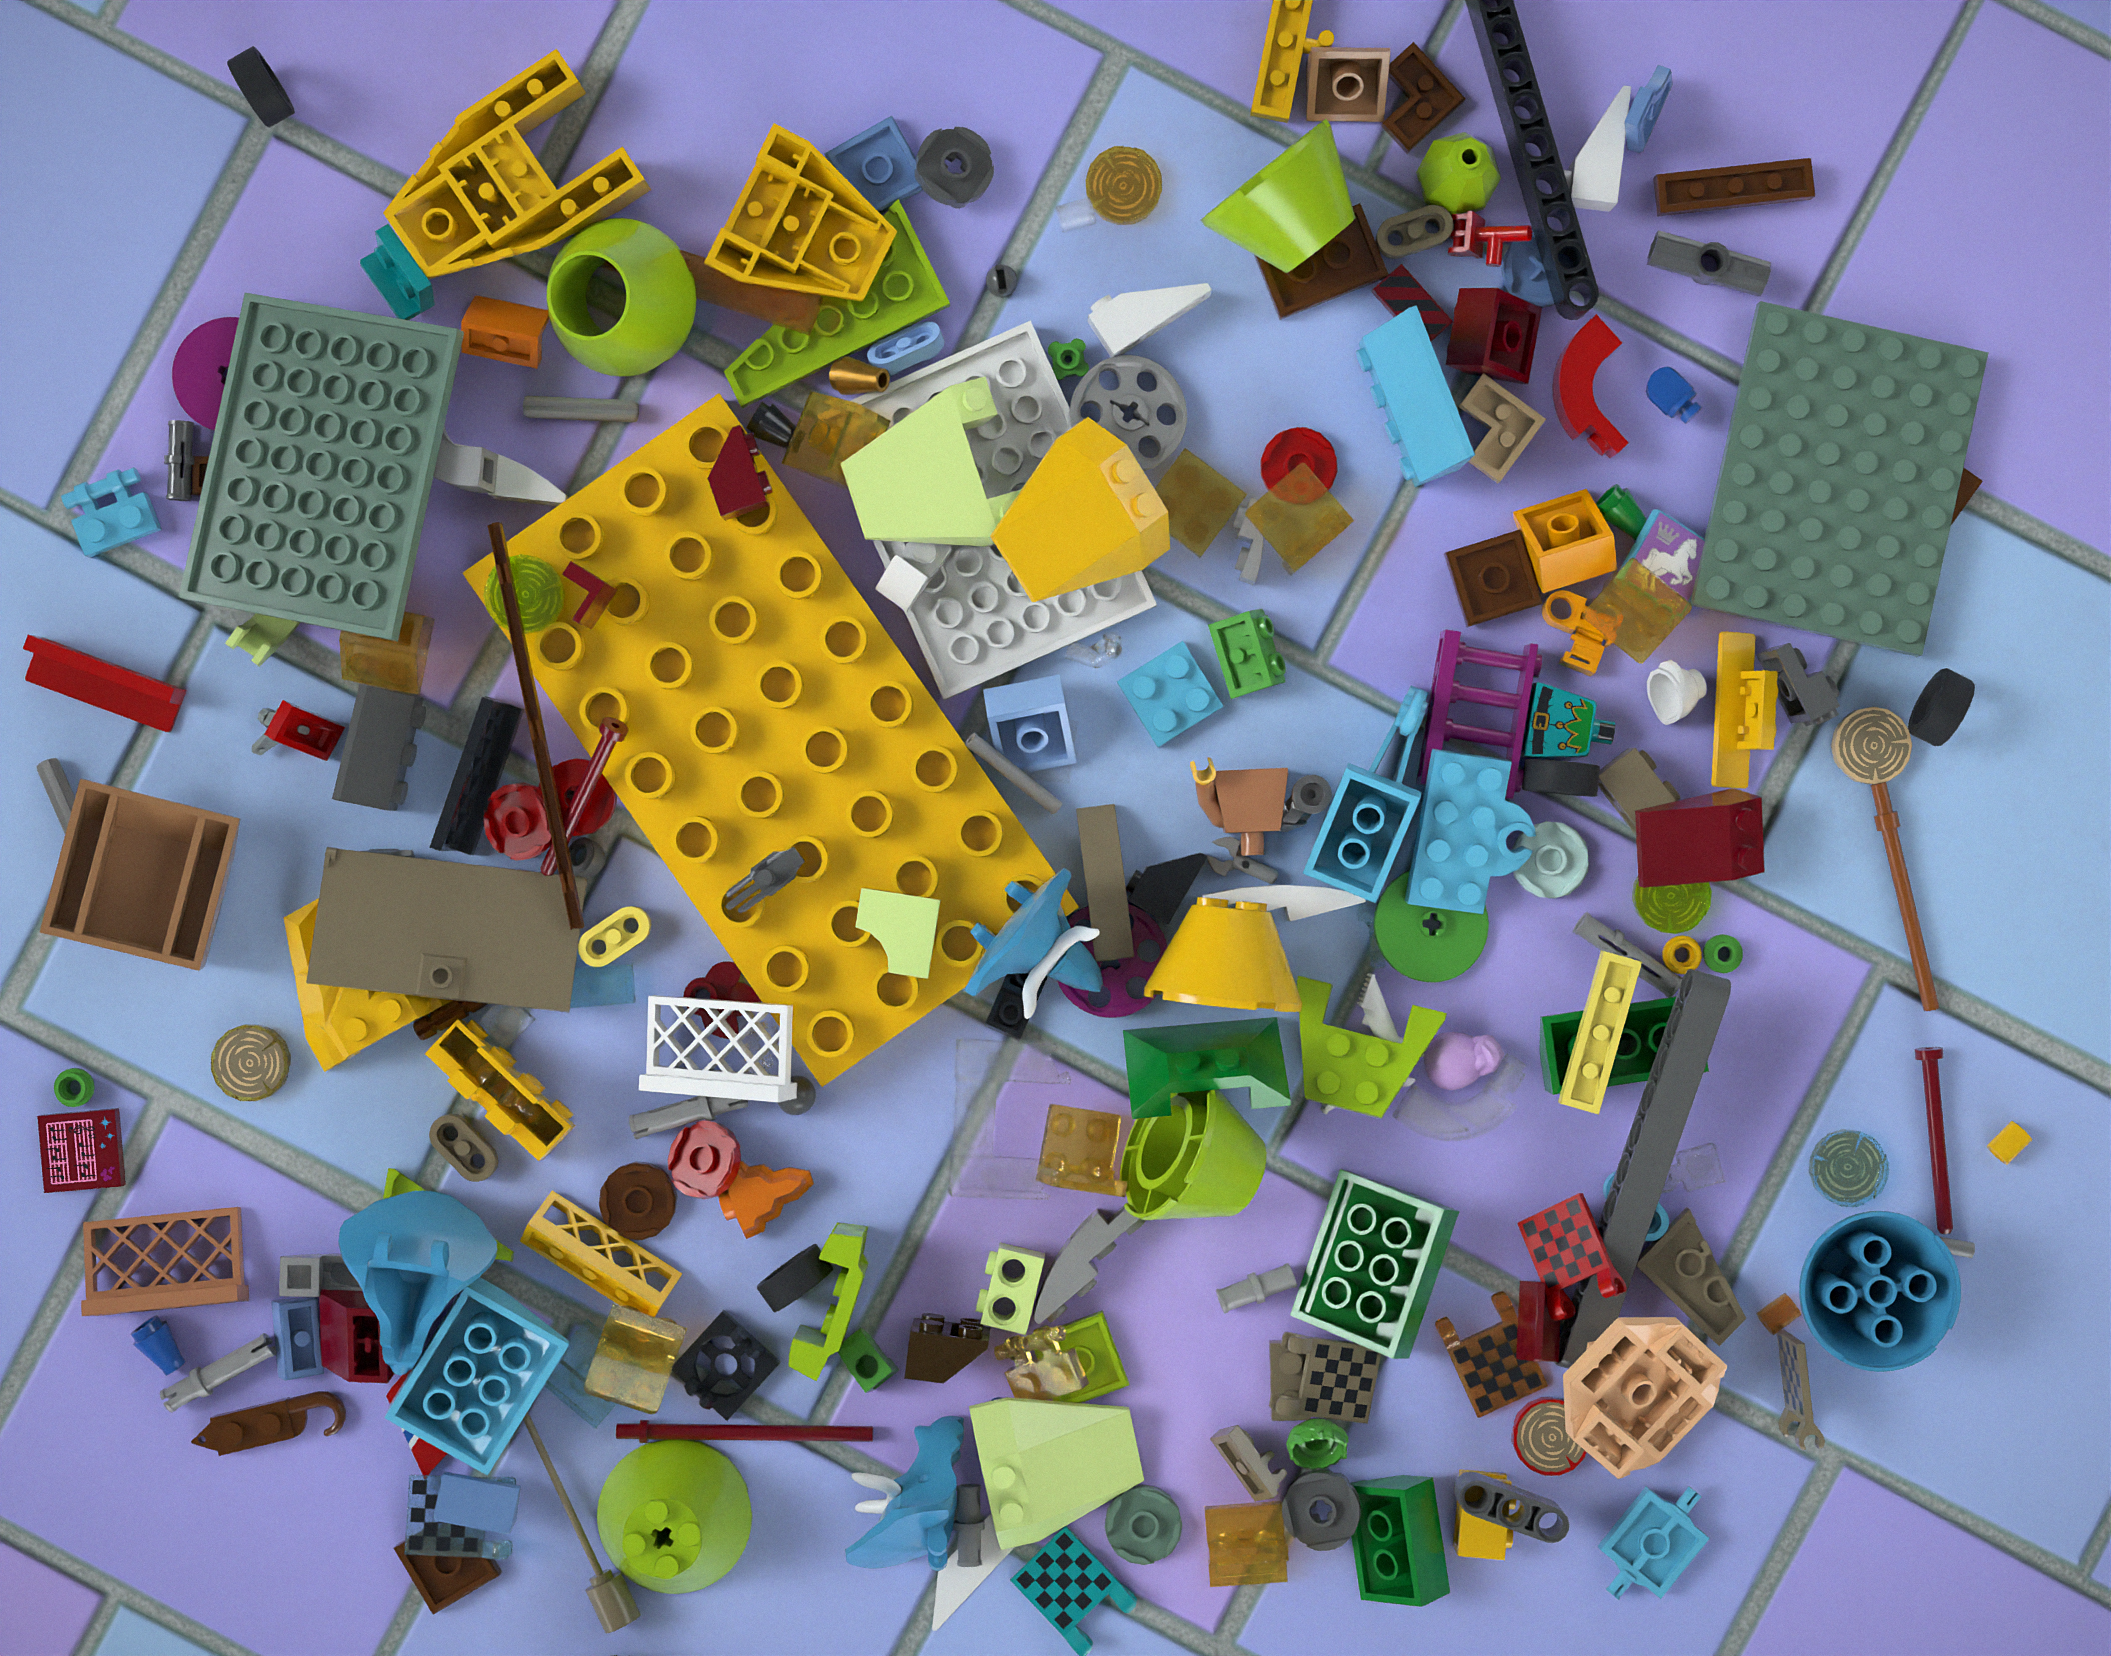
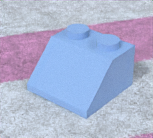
M1060 674L983 689L994 749L1023 772L1028 773L1077 763Z

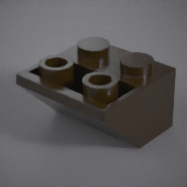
M923 1313L921 1318H914L910 1330L904 1379L944 1384L988 1349L991 1327L983 1326V1324H980L981 1320L973 1318H961L960 1323L946 1322L945 1316L933 1313Z

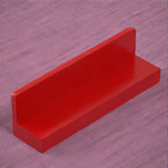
M27 635L23 649L34 654L25 676L26 681L167 733L172 731L187 690L44 637Z

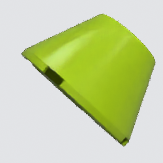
M1327 119L1306 133L1200 220L1204 226L1285 273L1301 264L1345 229L1355 219L1332 127Z
M610 218L594 222L582 228L562 246L555 257L548 277L546 291L548 315L560 343L582 365L610 376L641 375L670 360L682 347L694 322L697 301L696 287L692 271H689L684 258L679 252L681 251L680 248L669 236L656 227L642 221ZM609 261L619 271L624 281L626 305L618 323L609 331L604 332L594 323L588 312L586 289L595 270L603 263Z
M1219 1089L1170 1093L1172 1116L1139 1118L1135 1120L1124 1149L1119 1178L1120 1191L1126 1193L1128 1204L1125 1203L1124 1207L1129 1214L1142 1220L1229 1217L1241 1212L1253 1199L1260 1186L1266 1167V1146L1262 1138Z

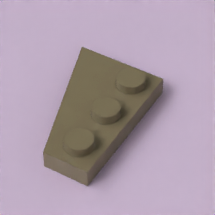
M1686 1207L1669 1224L1666 1233L1660 1239L1653 1241L1640 1254L1636 1267L1706 1335L1720 1346L1743 1323L1746 1316L1725 1276L1722 1275L1707 1241L1704 1240L1697 1227L1694 1216L1690 1209Z

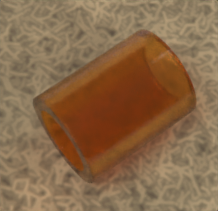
M1783 1293L1756 1313L1761 1323L1773 1336L1802 1315L1786 1293Z

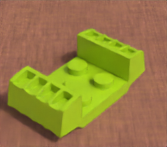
M837 1222L820 1253L819 1259L843 1266L833 1291V1295L840 1298L837 1305L830 1304L821 1331L800 1324L791 1343L788 1363L789 1367L814 1381L818 1380L828 1357L840 1350L869 1264L864 1255L868 1226Z

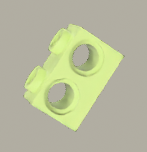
M1001 1242L998 1252H989L984 1274L992 1276L988 1290L980 1289L975 1310L982 1313L980 1324L1026 1335L1045 1260V1253ZM1011 1259L1019 1260L1024 1265L1025 1271L1019 1277H1009L1003 1271L1004 1263ZM1002 1297L1011 1299L1016 1306L1015 1310L1009 1315L997 1313L993 1307L997 1299Z

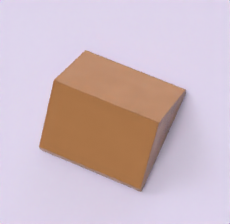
M1311 47L1306 62V121H1323L1327 119V121L1384 122L1390 48Z

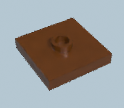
M1520 529L1444 553L1466 627L1543 604Z

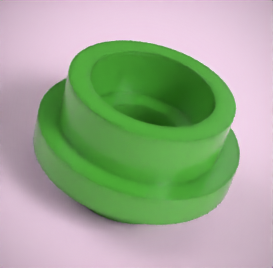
M1715 935L1706 942L1703 948L1705 964L1711 970L1718 973L1732 972L1740 965L1743 958V950L1740 943L1729 935ZM1721 947L1729 949L1730 956L1726 961H1721L1718 958V951Z
M71 1068L61 1072L54 1083L56 1098L68 1107L82 1106L94 1094L95 1085L93 1078L88 1072L80 1068ZM73 1080L78 1081L81 1085L79 1094L71 1091L70 1085Z

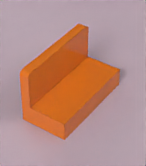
M478 295L474 296L461 321V331L464 332L461 353L537 369L542 360V334L550 319L548 310Z

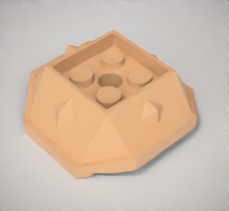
M1676 1317L1617 1318L1596 1341L1587 1342V1350L1563 1374L1566 1433L1617 1479L1630 1475V1472L1633 1470L1644 1469L1660 1462L1714 1406L1719 1392L1720 1378L1724 1377L1727 1365Z

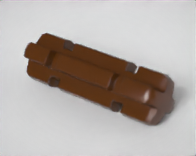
M453 1000L431 1012L430 1017L428 1015L424 1016L412 1025L419 1039L425 1040L437 1034L438 1029L441 1031L448 1028L457 1019L462 1020L469 1016L470 1011L474 1013L487 1004Z

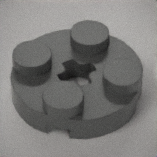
M955 126L954 129L942 130L941 128L935 130L925 138L917 153L916 169L914 171L915 179L932 199L939 203L950 205L953 208H963L968 203L979 199L991 183L994 165L992 167L989 146L980 135L965 127ZM956 158L962 162L960 169L964 173H950L947 170L948 166L945 164V160L953 162Z
M1312 1470L1300 1475L1290 1484L1282 1504L1283 1521L1288 1532L1295 1539L1297 1538L1300 1542L1306 1544V1547L1317 1551H1329L1344 1545L1355 1533L1361 1517V1502L1357 1491L1349 1483L1345 1475L1334 1473L1330 1470ZM1318 1500H1323L1326 1505H1330L1332 1511L1328 1512L1326 1520H1321L1319 1514H1312L1311 1508L1317 1505Z

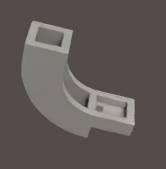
M444 425L433 477L462 490L477 493H495L498 454L483 447L454 445Z

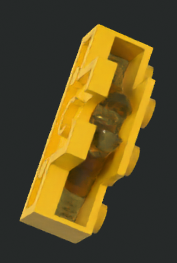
M457 1019L427 1050L425 1055L450 1077L447 1081L467 1100L471 1098V1100L477 1101L487 1110L485 1117L504 1135L510 1134L538 1161L544 1160L576 1126L569 1120L573 1113L558 1099L551 1103L541 1093L545 1087L529 1072L527 1074L518 1072L513 1067L517 1061L508 1051L501 1046L492 1047L484 1040L489 1034L477 1022L471 1019L466 1023L464 1020Z

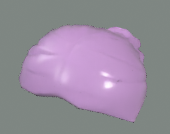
M1447 1032L1441 1033L1432 1039L1424 1053V1064L1427 1075L1433 1083L1443 1089L1456 1090L1470 1085L1481 1075L1485 1076L1495 1071L1504 1057V1052L1501 1045L1492 1035L1486 1034L1473 1037L1465 1033Z

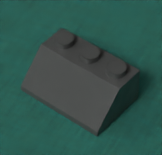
M359 684L332 796L333 800L387 811H397L398 804L402 805L407 796L408 783L404 782L407 766H413L417 754V745L413 744L416 729L422 728L426 717V707L422 706L424 698Z

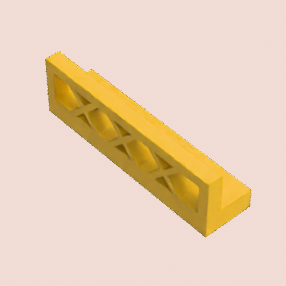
M553 1190L531 1218L520 1239L521 1243L649 1325L683 1274L636 1243L618 1235L617 1231L611 1227L609 1228V1226ZM553 1205L566 1214L568 1224L556 1226L545 1219L544 1216ZM592 1230L599 1235L601 1245L587 1246L581 1242L578 1231ZM625 1251L631 1255L634 1266L622 1268L615 1264L611 1252ZM656 1271L669 1281L663 1290L659 1292L646 1283L644 1273Z

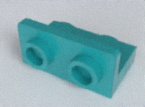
M387 224L376 230L375 235L378 247L374 249L375 252L360 260V266L398 319L410 320L435 306L432 284L390 225Z

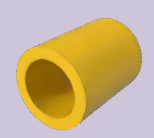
M2011 1121L1986 1147L1997 1159L2008 1165L2032 1141V1138L2018 1124Z

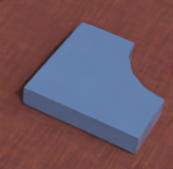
M1657 65L1648 84L1645 87L1640 86L1624 122L1628 150L1639 154L1644 151L1673 86L1671 69Z

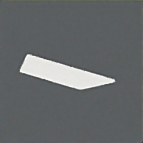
M992 1514L984 1520L985 1529L981 1531L982 1565L977 1567L958 1566L957 1549L948 1558L947 1566L943 1570L938 1571L932 1624L933 1631H937L1012 1551L1013 1548L1000 1549Z

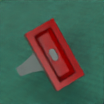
M282 700L276 711L270 708H263L258 713L257 719L267 730L252 745V752L262 755L281 743L327 761L345 727L336 721Z

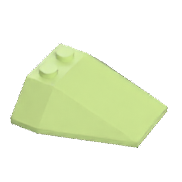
M1010 1397L969 1406L979 1460L1001 1550L1039 1542L1144 1481L1129 1407Z

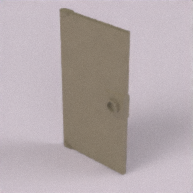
M333 847L326 848L306 980L307 984L570 1012L581 928L570 930L558 874L545 876L541 872L353 851ZM577 876L575 877V882L583 913L585 891L588 883L586 877Z

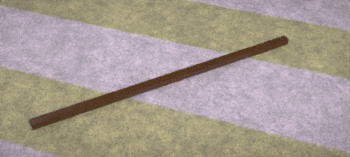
M495 522L487 526L570 930L573 928L583 929L584 921L502 522Z

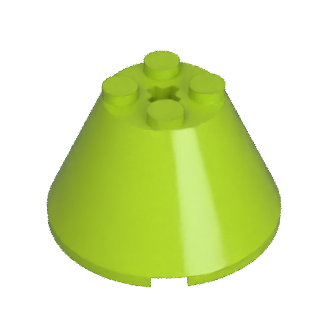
M660 1440L652 1443L648 1442L632 1450L611 1471L599 1497L597 1525L600 1540L606 1554L625 1577L648 1590L666 1594H682L708 1587L733 1568L748 1542L752 1526V1511L745 1480L736 1466L724 1454L710 1445L696 1440Z

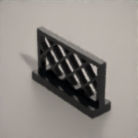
M488 696L481 698L430 848L438 851H460L468 855H474L484 827V814L490 803L488 800L492 793L497 790L525 709Z

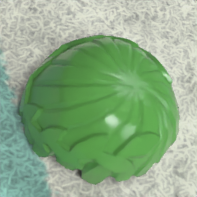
M1312 1418L1294 1426L1288 1435L1286 1445L1289 1458L1296 1465L1306 1469L1309 1468L1310 1470L1325 1469L1329 1465H1336L1340 1459L1347 1458L1348 1436L1341 1426L1339 1427L1327 1419Z

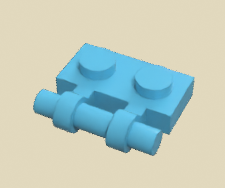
M135 467L123 472L119 469L109 472L105 479L92 484L87 482L74 486V491L61 495L66 509L79 505L83 507L85 515L74 518L71 522L84 556L90 558L162 530L149 495L145 492L134 496L131 494L129 486L141 482L140 474ZM114 492L118 502L100 508L97 498Z

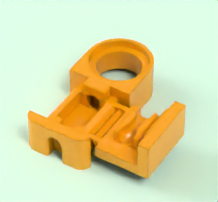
M1566 590L1556 591L1542 605L1543 619L1548 625L1572 634L1570 640L1574 641L1571 651H1565L1558 664L1591 677L1597 670L1604 648L1615 642L1617 637L1616 630L1621 626L1623 614L1619 612L1615 617L1586 606L1587 598ZM1563 599L1569 603L1571 607L1569 618L1562 620L1552 614L1551 604L1554 600ZM1572 655L1589 663H1583L1581 661L1571 658L1570 656Z

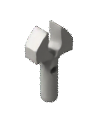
M1223 837L1212 841V843L1227 848L1230 856L1233 857V860L1220 862L1216 858L1206 855L1208 856L1207 861L1215 873L1226 877L1228 871L1237 869L1269 884H1273L1277 880L1278 871L1249 857L1241 856L1239 849L1241 841L1233 837Z

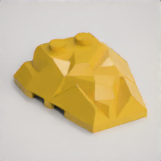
M318 898L285 916L283 919L305 1037L321 1067L326 1072L361 1053L360 1051L411 1022L429 1015L453 1000L307 984Z

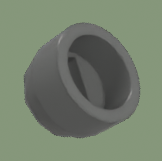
M1002 264L996 265L988 271L986 285L992 295L999 298L1008 297L1016 289L1017 277L1011 267ZM997 271H1004L1005 289H999Z

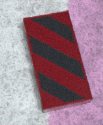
M1400 264L1371 291L1393 317L1417 305L1430 341H1433L1453 322L1403 264Z

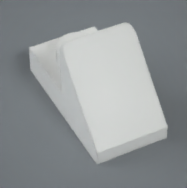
M908 542L901 553L893 557L875 589L907 612L953 549L947 544Z

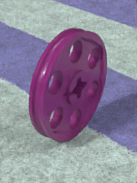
M1128 904L1129 913L1133 916L1134 920L1131 929L1134 957L1118 959L1121 965L1116 969L1108 966L1106 969L1103 968L1101 970L1103 986L1107 987L1111 994L1107 1005L1095 1007L1088 1000L1089 990L1073 988L1057 981L1065 996L1075 1006L1089 1014L1106 1018L1127 1016L1141 1010L1157 996L1154 995L1153 998L1144 996L1135 999L1126 992V984L1132 977L1139 976L1148 982L1168 947L1165 936L1158 924L1147 913L1136 906ZM1089 906L1080 909L1067 920L1071 928L1080 920H1090ZM1093 939L1087 942L1080 941L1095 958ZM1147 939L1156 941L1160 947L1159 956L1152 962L1143 961L1139 958L1137 952L1139 944ZM1103 961L1097 962V964L1099 965V968L1101 967V963H1102Z

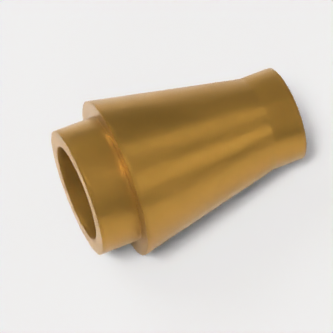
M849 356L836 360L832 364L829 373L832 388L842 395L874 391L884 392L888 388L890 380L886 369L872 366Z

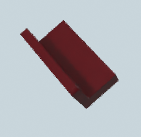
M570 561L562 575L589 592L572 620L582 626L593 629L617 592V589Z
M1520 1281L1516 1359L1532 1362H1559L1560 1320L1554 1321L1549 1315L1545 1283Z

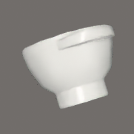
M1672 660L1660 663L1658 669L1650 672L1647 679L1648 698L1658 719L1665 725L1674 723L1687 716L1695 708L1698 699L1706 695V682L1702 674L1696 669L1685 670L1680 668Z

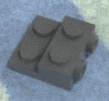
M1791 643L1771 647L1756 655L1764 670L1778 671V699L1791 724L1804 722L1806 726L1814 723L1819 725L1839 715L1836 708L1840 707L1836 699L1839 696V691L1835 682L1830 676H1825L1823 671L1806 674L1804 669L1807 668V663L1798 648H1793Z

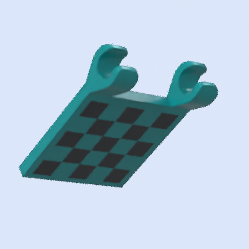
M1067 1526L1063 1527L1010 1579L1021 1593L1066 1639L1079 1656H1086L1092 1650L1093 1641L1076 1625L1108 1594L1124 1613H1130L1137 1605V1597L1106 1568Z

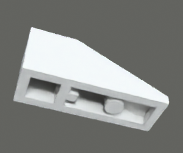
M1623 86L1568 170H1563L1574 208L1610 212L1618 203L1626 136L1624 122L1629 111L1631 86Z
M1208 283L1121 293L1113 299L1110 295H1107L1090 307L1092 313L1088 315V323L1110 357L1120 356L1209 298L1212 289Z

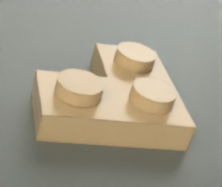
M1484 373L1458 406L1489 429L1474 450L1475 456L1468 462L1497 484L1503 479L1546 420V418Z

